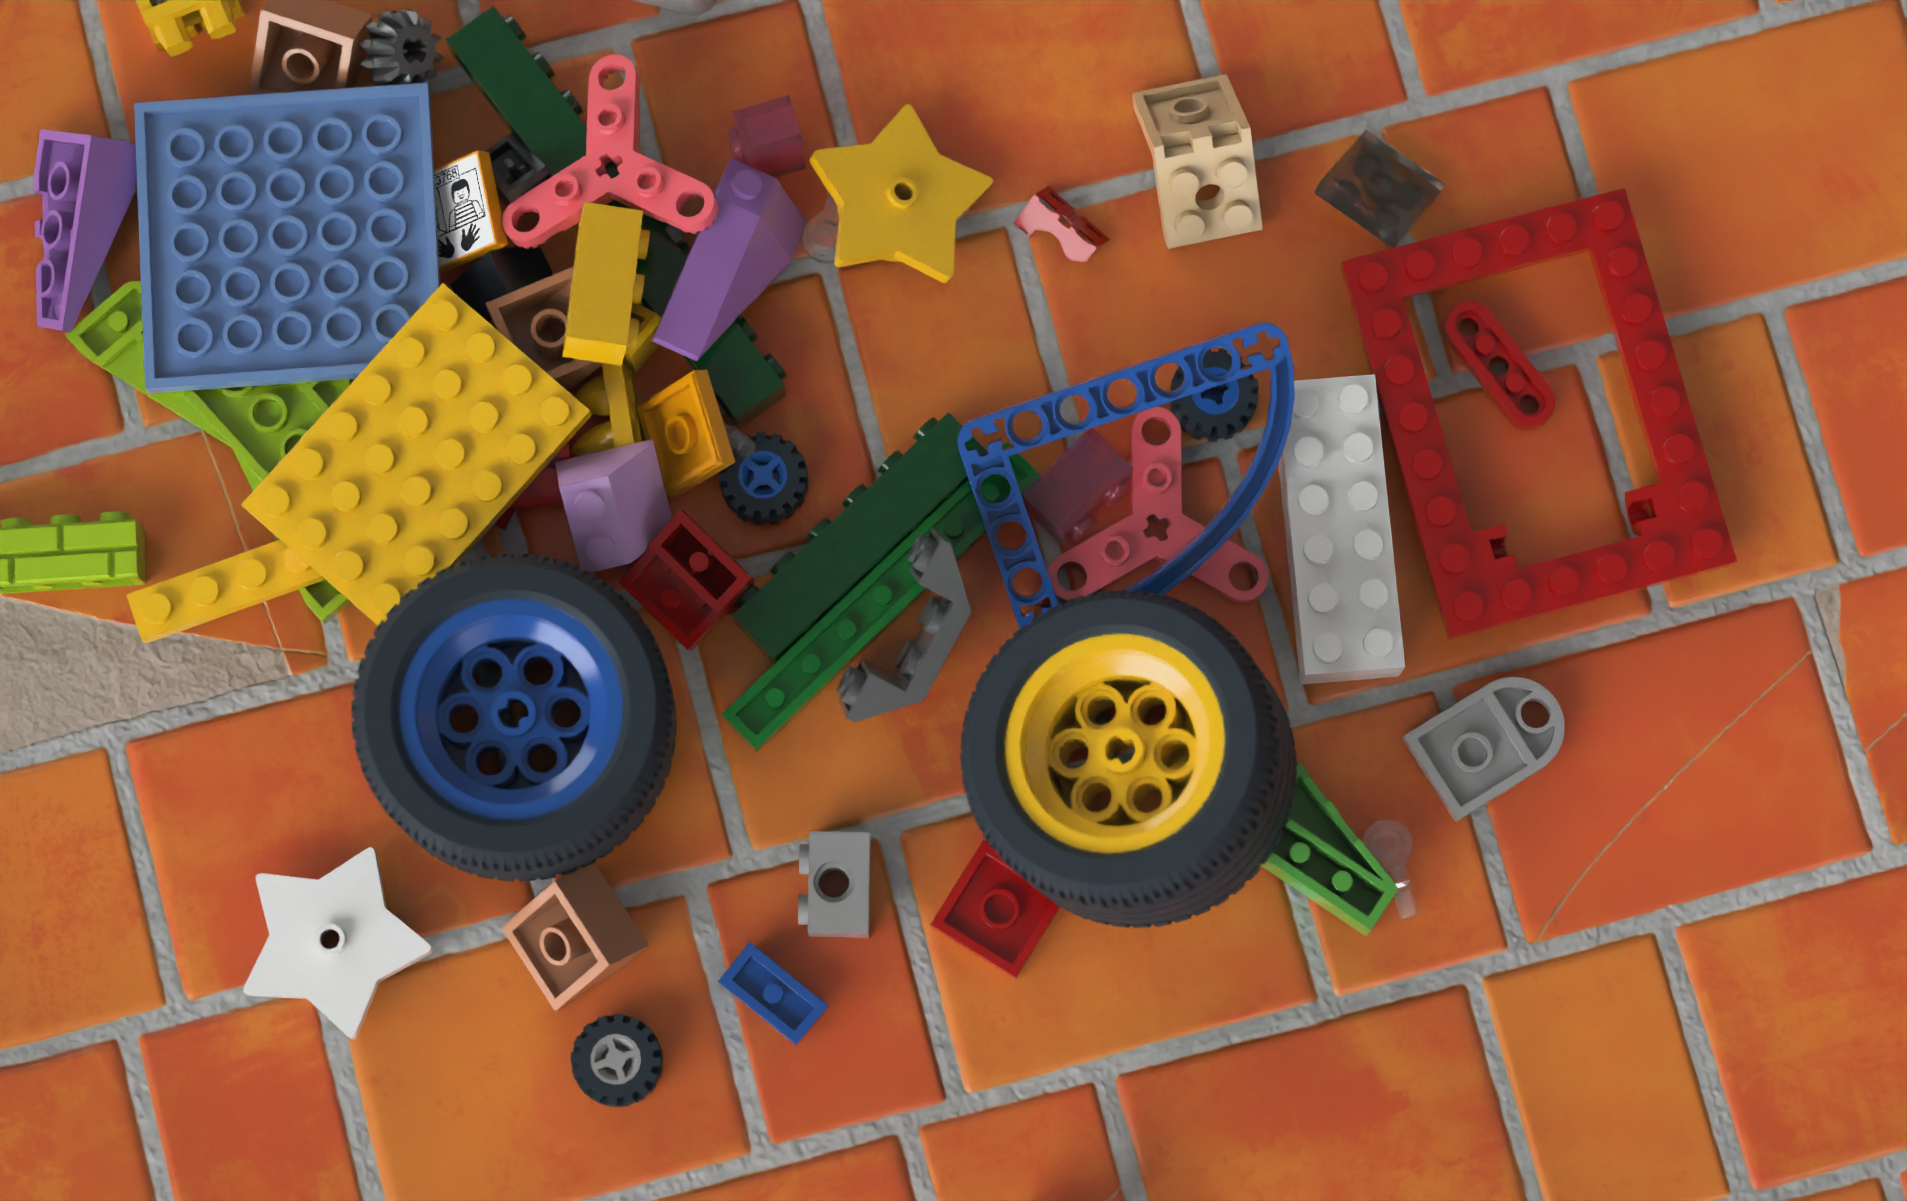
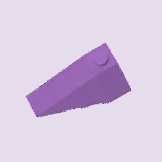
M41 129L33 177L34 194L42 195L43 220L35 221V237L41 238L44 245V259L36 268L37 326L71 332L135 194L137 183L136 143Z
M733 158L727 164L713 192L719 202L717 220L712 222L713 225L710 228L709 226L706 227L704 232L697 231L652 338L653 342L695 361H698L728 330L734 320L762 294L775 277L780 275L789 266L807 224L805 218L776 178Z

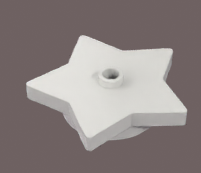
M369 847L319 880L258 873L256 875V883L269 937L247 979L243 991L249 996L308 999L346 1036L356 1039L379 983L433 952V947L387 910L378 854L375 849ZM330 930H335L340 936L338 945L332 949L324 948L322 945L323 937Z

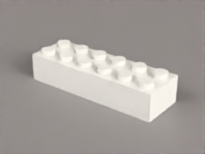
M1375 374L1294 381L1295 398L1291 426L1278 466L1300 685L1399 677L1405 668Z

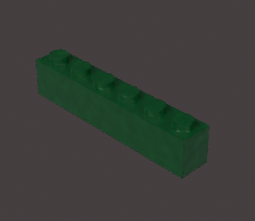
M949 412L940 421L932 417L923 424L913 437L917 442L906 453L902 454L897 450L890 455L879 467L878 472L881 476L868 488L864 484L855 488L843 501L842 505L846 509L832 522L827 517L821 520L806 536L810 543L797 555L792 551L786 553L771 568L770 572L774 576L762 588L759 589L756 585H753L735 602L734 606L738 610L732 615L734 623L773 664L968 480L957 442L962 425ZM973 436L969 441L965 442L968 449L976 448L979 454L987 453Z

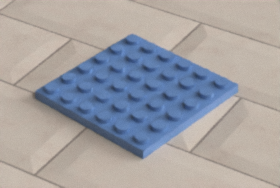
M428 83L134 103L145 389L148 393L356 379L441 285L431 93Z

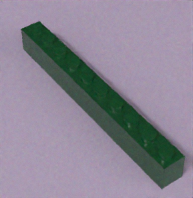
M492 6L446 39L452 56L507 128L547 167L552 177L586 155L587 127L579 118L584 111L568 89L560 93L550 79L555 76V73L542 54L536 52L531 55L522 44V41L526 39V35L516 20L510 14L502 18L496 8ZM613 161L605 166L606 174L611 179L619 174L617 166ZM615 200L607 204L609 206L632 209ZM643 214L641 229L650 230L646 260L637 259L636 274L645 275L641 303L644 307L662 317L690 247L683 239L675 243L665 230L670 224L660 222ZM739 315L734 320L728 330L698 361L682 355L693 371L707 369L718 404L738 430L786 396L782 380L787 377L785 371L771 353L763 357L752 342L758 338L742 315Z

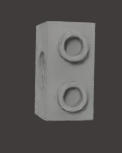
M809 831V844H800L799 874H809L808 894H799L798 924L808 925L807 932L809 937L869 938L870 832ZM832 872L843 874L849 881L847 891L835 898L826 896L820 890L821 880L825 875Z

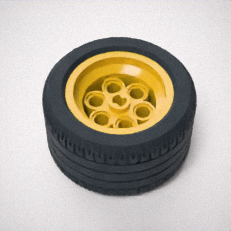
M1126 590L1108 591L1107 594L1105 592L1087 594V597L1079 596L1075 599L1067 600L1066 604L1060 603L1055 607H1051L1047 613L1044 614L1042 612L1036 618L1029 620L1030 623L1027 626L1024 624L1020 630L1013 633L1014 637L1011 640L1009 638L1006 640L1005 644L998 649L1000 652L997 655L994 654L990 663L987 664V670L985 673L982 672L979 681L975 685L976 691L972 692L968 703L969 711H966L963 723L965 731L962 732L961 750L963 752H961L960 756L961 771L964 772L962 773L964 789L967 793L966 797L971 812L974 813V819L988 843L1006 864L1011 866L1014 871L1049 900L1075 915L1105 925L1111 924L1112 926L1127 928L1130 926L1134 928H1149L1152 924L1155 927L1170 925L1172 921L1178 923L1191 919L1194 914L1196 916L1211 910L1213 905L1217 907L1228 900V896L1232 893L1235 895L1245 886V882L1248 879L1251 880L1260 871L1259 867L1261 864L1264 865L1273 853L1272 848L1277 846L1283 834L1282 828L1286 827L1291 813L1289 808L1293 806L1295 796L1293 788L1296 787L1297 770L1295 769L1297 766V756L1290 721L1276 691L1272 688V685L1250 654L1241 645L1239 640L1213 617L1208 616L1205 612L1194 606H1189L1188 603L1175 598L1169 599L1168 596L1156 593L1148 594L1147 592L1129 590L1127 593ZM1156 705L1166 706L1167 713L1161 723L1151 726L1145 724V715L1150 708ZM1116 706V715L1111 722L1105 725L1095 724V718L1098 715ZM1124 744L1131 750L1135 749L1133 758L1125 764L1118 758L1113 759L1116 750ZM1077 748H1088L1089 756L1085 764L1079 768H1068L1071 753ZM1181 748L1189 749L1190 757L1185 766L1175 770L1168 768L1167 762L1172 752ZM1101 791H1110L1112 793V800L1106 810L1091 812L1090 803L1092 798ZM1150 792H1161L1163 797L1160 807L1154 812L1142 813L1140 805L1143 797Z

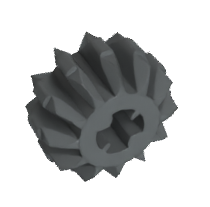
M402 9L399 12L395 10L385 11L379 14L378 21H372L370 24L365 25L370 39L363 40L359 45L366 49L368 57L361 65L366 68H373L370 81L376 84H384L385 86L424 83L425 80H431L433 77L438 76L433 62H438L444 58L438 52H435V45L442 37L437 34H430L432 20L426 17H418V13L413 10Z

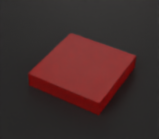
M983 840L931 922L930 927L1016 980L1060 909V906L1049 900L1014 871L996 853L991 845Z

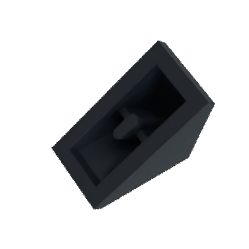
M512 132L485 151L489 152L497 194L507 207L517 198L551 177L547 167Z
M539 244L537 248L529 247V249H525L522 246L489 251L453 281L450 286L457 296L489 322L491 319L486 306L487 302L552 276L553 273Z

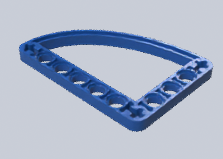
M1258 322L975 417L964 423L957 437L958 449L1019 629L1024 624L1027 626L1030 623L1029 620L1035 618L1032 608L1023 614L1020 610V605H1035L1045 597H1049L1051 605H1041L1042 612L1045 614L1049 608L1055 607L1059 603L1009 456L1270 369V401L1266 425L1257 452L1242 481L1222 509L1195 538L1156 570L1125 589L1127 593L1129 590L1164 595L1194 573L1223 546L1246 519L1266 489L1279 463L1291 426L1295 391L1294 366L1288 340L1278 326L1269 322ZM1265 331L1269 338H1278L1279 344L1272 347V357L1265 359L1260 352L1245 355L1250 365L1240 368V355L1232 344V340L1242 337V347L1245 348L1258 342L1257 334ZM1213 347L1225 348L1231 355V366L1222 375L1210 374L1203 367V357ZM1165 363L1177 364L1184 372L1183 383L1174 391L1162 390L1155 381L1156 371ZM1117 379L1130 380L1136 387V398L1127 407L1115 406L1108 399V388ZM1070 395L1082 396L1089 404L1087 417L1079 423L1067 422L1060 414L1062 401ZM1022 411L1036 413L1042 422L1041 431L1031 439L1020 438L1013 430V420ZM1005 418V430L1008 438L1013 443L1012 446L1002 448V438L988 443V452L985 454H979L976 448H967L965 442L972 438V429L980 427L983 434H990L999 431L994 420ZM992 474L1003 475L1010 483L1008 496L999 502L989 501L981 492L982 482ZM1009 521L1020 523L1026 530V538L1023 544L1013 549L1005 548L997 539L998 529L1002 524ZM1021 569H1034L1042 578L1041 588L1033 595H1022L1013 586L1014 576Z

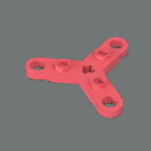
M617 54L605 56L598 60L590 71L586 155L520 196L505 209L502 217V226L507 236L517 246H522L525 249H529V247L537 248L538 244L542 243L543 245L546 242L545 240L559 231L563 230L564 232L580 221L584 202L607 205L615 200L632 209L642 210L643 214L660 222L668 223L685 233L691 232L692 234H696L697 231L704 232L706 227L709 226L710 228L713 225L712 222L717 220L719 202L705 183L639 153L641 109L639 93L641 79L637 69L627 57ZM618 70L626 73V79L619 88L614 90L604 89L602 84H605L604 78H608V73L611 75L613 74L612 71L616 73ZM613 161L618 166L619 174L611 179L606 174L605 166ZM692 196L704 198V207L700 213L692 217L681 215L682 211L680 208H683L682 203H686V199L689 198L691 200ZM530 211L540 215L537 226L531 231L519 232L516 228L518 227L517 221L520 222L521 220L519 217H524V213L530 214Z
M1153 407L1142 411L1135 418L1131 430L1132 514L1062 553L1052 561L1048 573L1057 600L1067 603V600L1075 599L1079 596L1087 597V594H1094L1104 588L1106 589L1156 559L1165 563L1205 528V526L1182 514L1181 427L1176 416L1169 410ZM1158 420V422L1162 421L1163 424L1167 425V428L1170 430L1168 441L1162 445H1151L1146 442L1142 436V428L1146 423ZM1154 517L1158 523L1167 521L1170 526L1165 531L1166 540L1160 542L1156 536L1147 538L1144 535L1149 527L1148 519ZM1227 540L1222 547L1188 577L1206 588H1210L1223 595L1232 602L1244 604L1253 602L1263 594L1268 583V570L1265 563L1258 556ZM1076 565L1085 572L1086 582L1083 587L1075 591H1069L1061 587L1057 575L1064 566ZM1238 565L1251 567L1257 576L1256 585L1247 591L1234 588L1229 580V572L1233 567Z

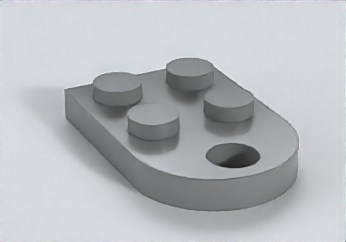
M1505 677L1492 681L1405 734L1402 740L1456 823L1549 764L1562 745L1565 723L1559 703L1544 686L1527 678ZM1533 701L1545 707L1548 713V720L1543 727L1532 728L1524 723L1521 717V708L1525 703Z

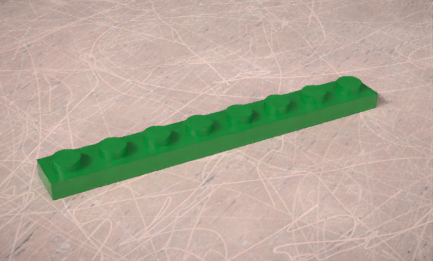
M1006 442L1002 446V448H1006L1011 445L1008 442ZM1019 453L1010 455L1009 458L1024 498L1041 481L1042 476ZM992 474L982 482L981 492L989 501L999 502L1008 496L1010 483L1003 475ZM969 479L722 713V717L756 752L927 590V588L918 584L909 571L912 563L907 561L908 554L920 534L927 537L932 527L940 530L951 543L957 562L987 533Z

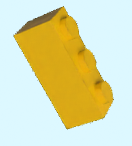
M589 202L583 203L578 226L562 357L622 366L626 348H636L639 320L631 319L632 303L641 304L645 275L636 274L637 259L646 260L650 230L641 229L642 210Z

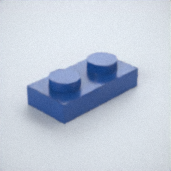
M749 942L718 980L719 984L795 1046H798L828 1009L826 1003L751 942Z

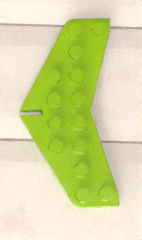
M131 281L122 285L75 325L71 332L65 334L68 340L86 359L231 447L253 491L351 384V379L148 393L145 389L141 281ZM326 580L299 589L306 605L324 625L350 603L345 596Z

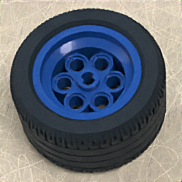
M513 553L497 554V557L492 558V555L476 557V561L473 562L469 559L457 563L455 568L452 569L447 567L435 573L436 577L432 579L428 577L417 585L418 588L415 591L411 589L400 599L402 602L399 605L395 604L386 614V621L382 620L374 631L375 638L369 640L364 651L366 657L361 659L357 670L359 679H355L352 694L355 697V700L352 701L351 717L354 718L352 732L353 738L356 740L354 745L357 757L361 761L360 767L365 779L369 782V787L374 796L379 800L380 805L394 822L416 843L421 845L423 849L450 866H455L457 869L470 874L475 873L480 877L498 878L501 881L513 882L515 879H519L520 882L535 881L536 878L544 880L555 878L557 874L566 875L576 871V868L580 866L583 868L596 862L595 859L598 857L603 858L614 850V846H620L630 837L629 833L632 830L635 831L644 821L643 817L650 813L656 803V797L660 796L665 785L664 780L668 777L672 765L671 758L674 756L677 723L675 700L662 653L647 624H644L643 618L636 609L631 607L630 603L619 592H614L612 586L602 579L597 580L596 575L584 569L577 570L576 565L565 561L557 563L555 558L540 556L538 559L535 557V554L519 553L518 557L514 556ZM536 661H545L553 666L552 678L543 685H534L526 680L527 669ZM485 664H496L502 669L500 682L491 688H483L475 682V675L478 669ZM520 703L528 708V717L521 718L517 728L506 727L501 722V714L510 712V704ZM564 703H573L581 709L579 721L574 726L568 728L556 725L553 721L556 708ZM465 708L475 710L479 717L475 729L468 733H458L453 730L452 718L456 712ZM540 748H550L557 753L555 767L546 773L535 772L530 767L532 754ZM496 750L502 752L506 756V764L501 773L494 776L482 774L479 770L480 758L489 751Z

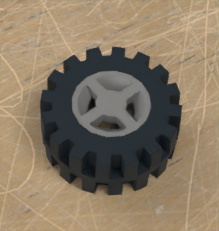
M621 1014L597 1018L598 1020L586 1025L574 1042L570 1060L574 1079L588 1097L600 1104L610 1107H625L638 1103L655 1089L659 1078H661L663 1053L660 1043L648 1026L633 1017Z

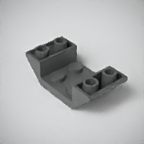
M934 527L931 528L927 537L922 534L917 537L908 554L907 561L912 563L909 571L917 583L940 596L938 599L932 596L926 603L918 621L924 626L915 643L908 640L900 651L895 663V667L900 669L897 676L863 658L857 668L852 666L847 668L836 692L841 694L839 703L846 718L854 722L924 701L972 612L952 545L944 534Z

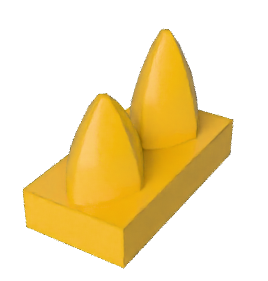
M622 363V366L602 364L603 373L586 382L575 395V398L585 405L592 414L600 416L610 415V421L595 426L578 439L571 448L572 453L575 455L583 456L644 441L641 421L636 407L638 403L633 372L624 363Z

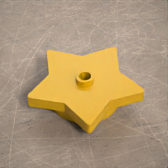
M911 104L904 105L871 144L815 150L809 160L811 166L837 204L839 225L834 265L836 267H845L876 260L903 262L942 283L949 282L954 274L956 221L989 189L993 179L940 155ZM895 194L899 195L904 200L899 199Z

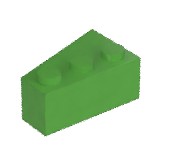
M1299 762L1295 768L1297 770L1296 787L1293 788L1295 796L1293 806L1289 808L1291 813L1285 828H1282L1283 834L1277 846L1272 848L1273 853L1264 865L1261 864V866L1366 936L1372 930L1399 888L1361 839L1356 837L1339 815L1336 807L1330 800H1327L1310 778V774Z

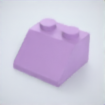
M653 439L555 462L559 488L580 569L591 573L633 562L649 549L648 543L672 519Z

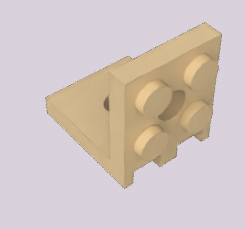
M1227 74L1132 93L1134 111L1153 156L1163 237L1167 249L1262 230L1251 128ZM1215 184L1220 187L1219 193L1211 200L1201 201L1195 198L1197 191L1205 185Z

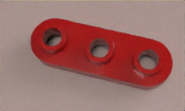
M1464 301L1455 305L1448 313L1443 326L1444 336L1448 344L1514 426L1523 430H1534L1543 426L1555 409V396L1552 389L1486 306L1475 301ZM1464 322L1473 324L1476 328V334L1471 337L1463 335L1460 332L1459 325ZM1495 360L1503 362L1506 366V373L1502 375L1494 374L1490 370V362ZM1522 399L1534 401L1536 412L1525 413L1522 411L1520 401Z

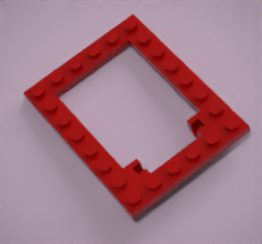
M1625 188L1341 262V272L1371 375L1375 374L1378 400L1448 640L1725 568L1737 563ZM1589 251L1658 483L1625 492V511L1628 523L1635 536L1638 535V537L1518 568L1514 554L1508 556L1506 551L1505 539L1508 536L1505 524L1471 532L1404 299ZM1647 502L1649 503L1653 518L1649 517Z

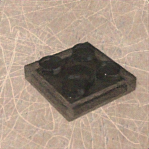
M1366 129L1322 178L1314 193L1395 249L1439 197L1446 184Z

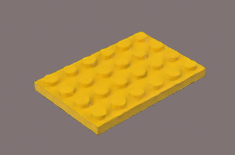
M442 283L256 487L241 506L376 625H379L382 620L386 621V614L395 604L399 605L402 602L400 599L411 589L415 591L419 583L428 577H431V579L436 577L435 573L447 567H450V569L455 568V564L459 563L593 414L585 405Z

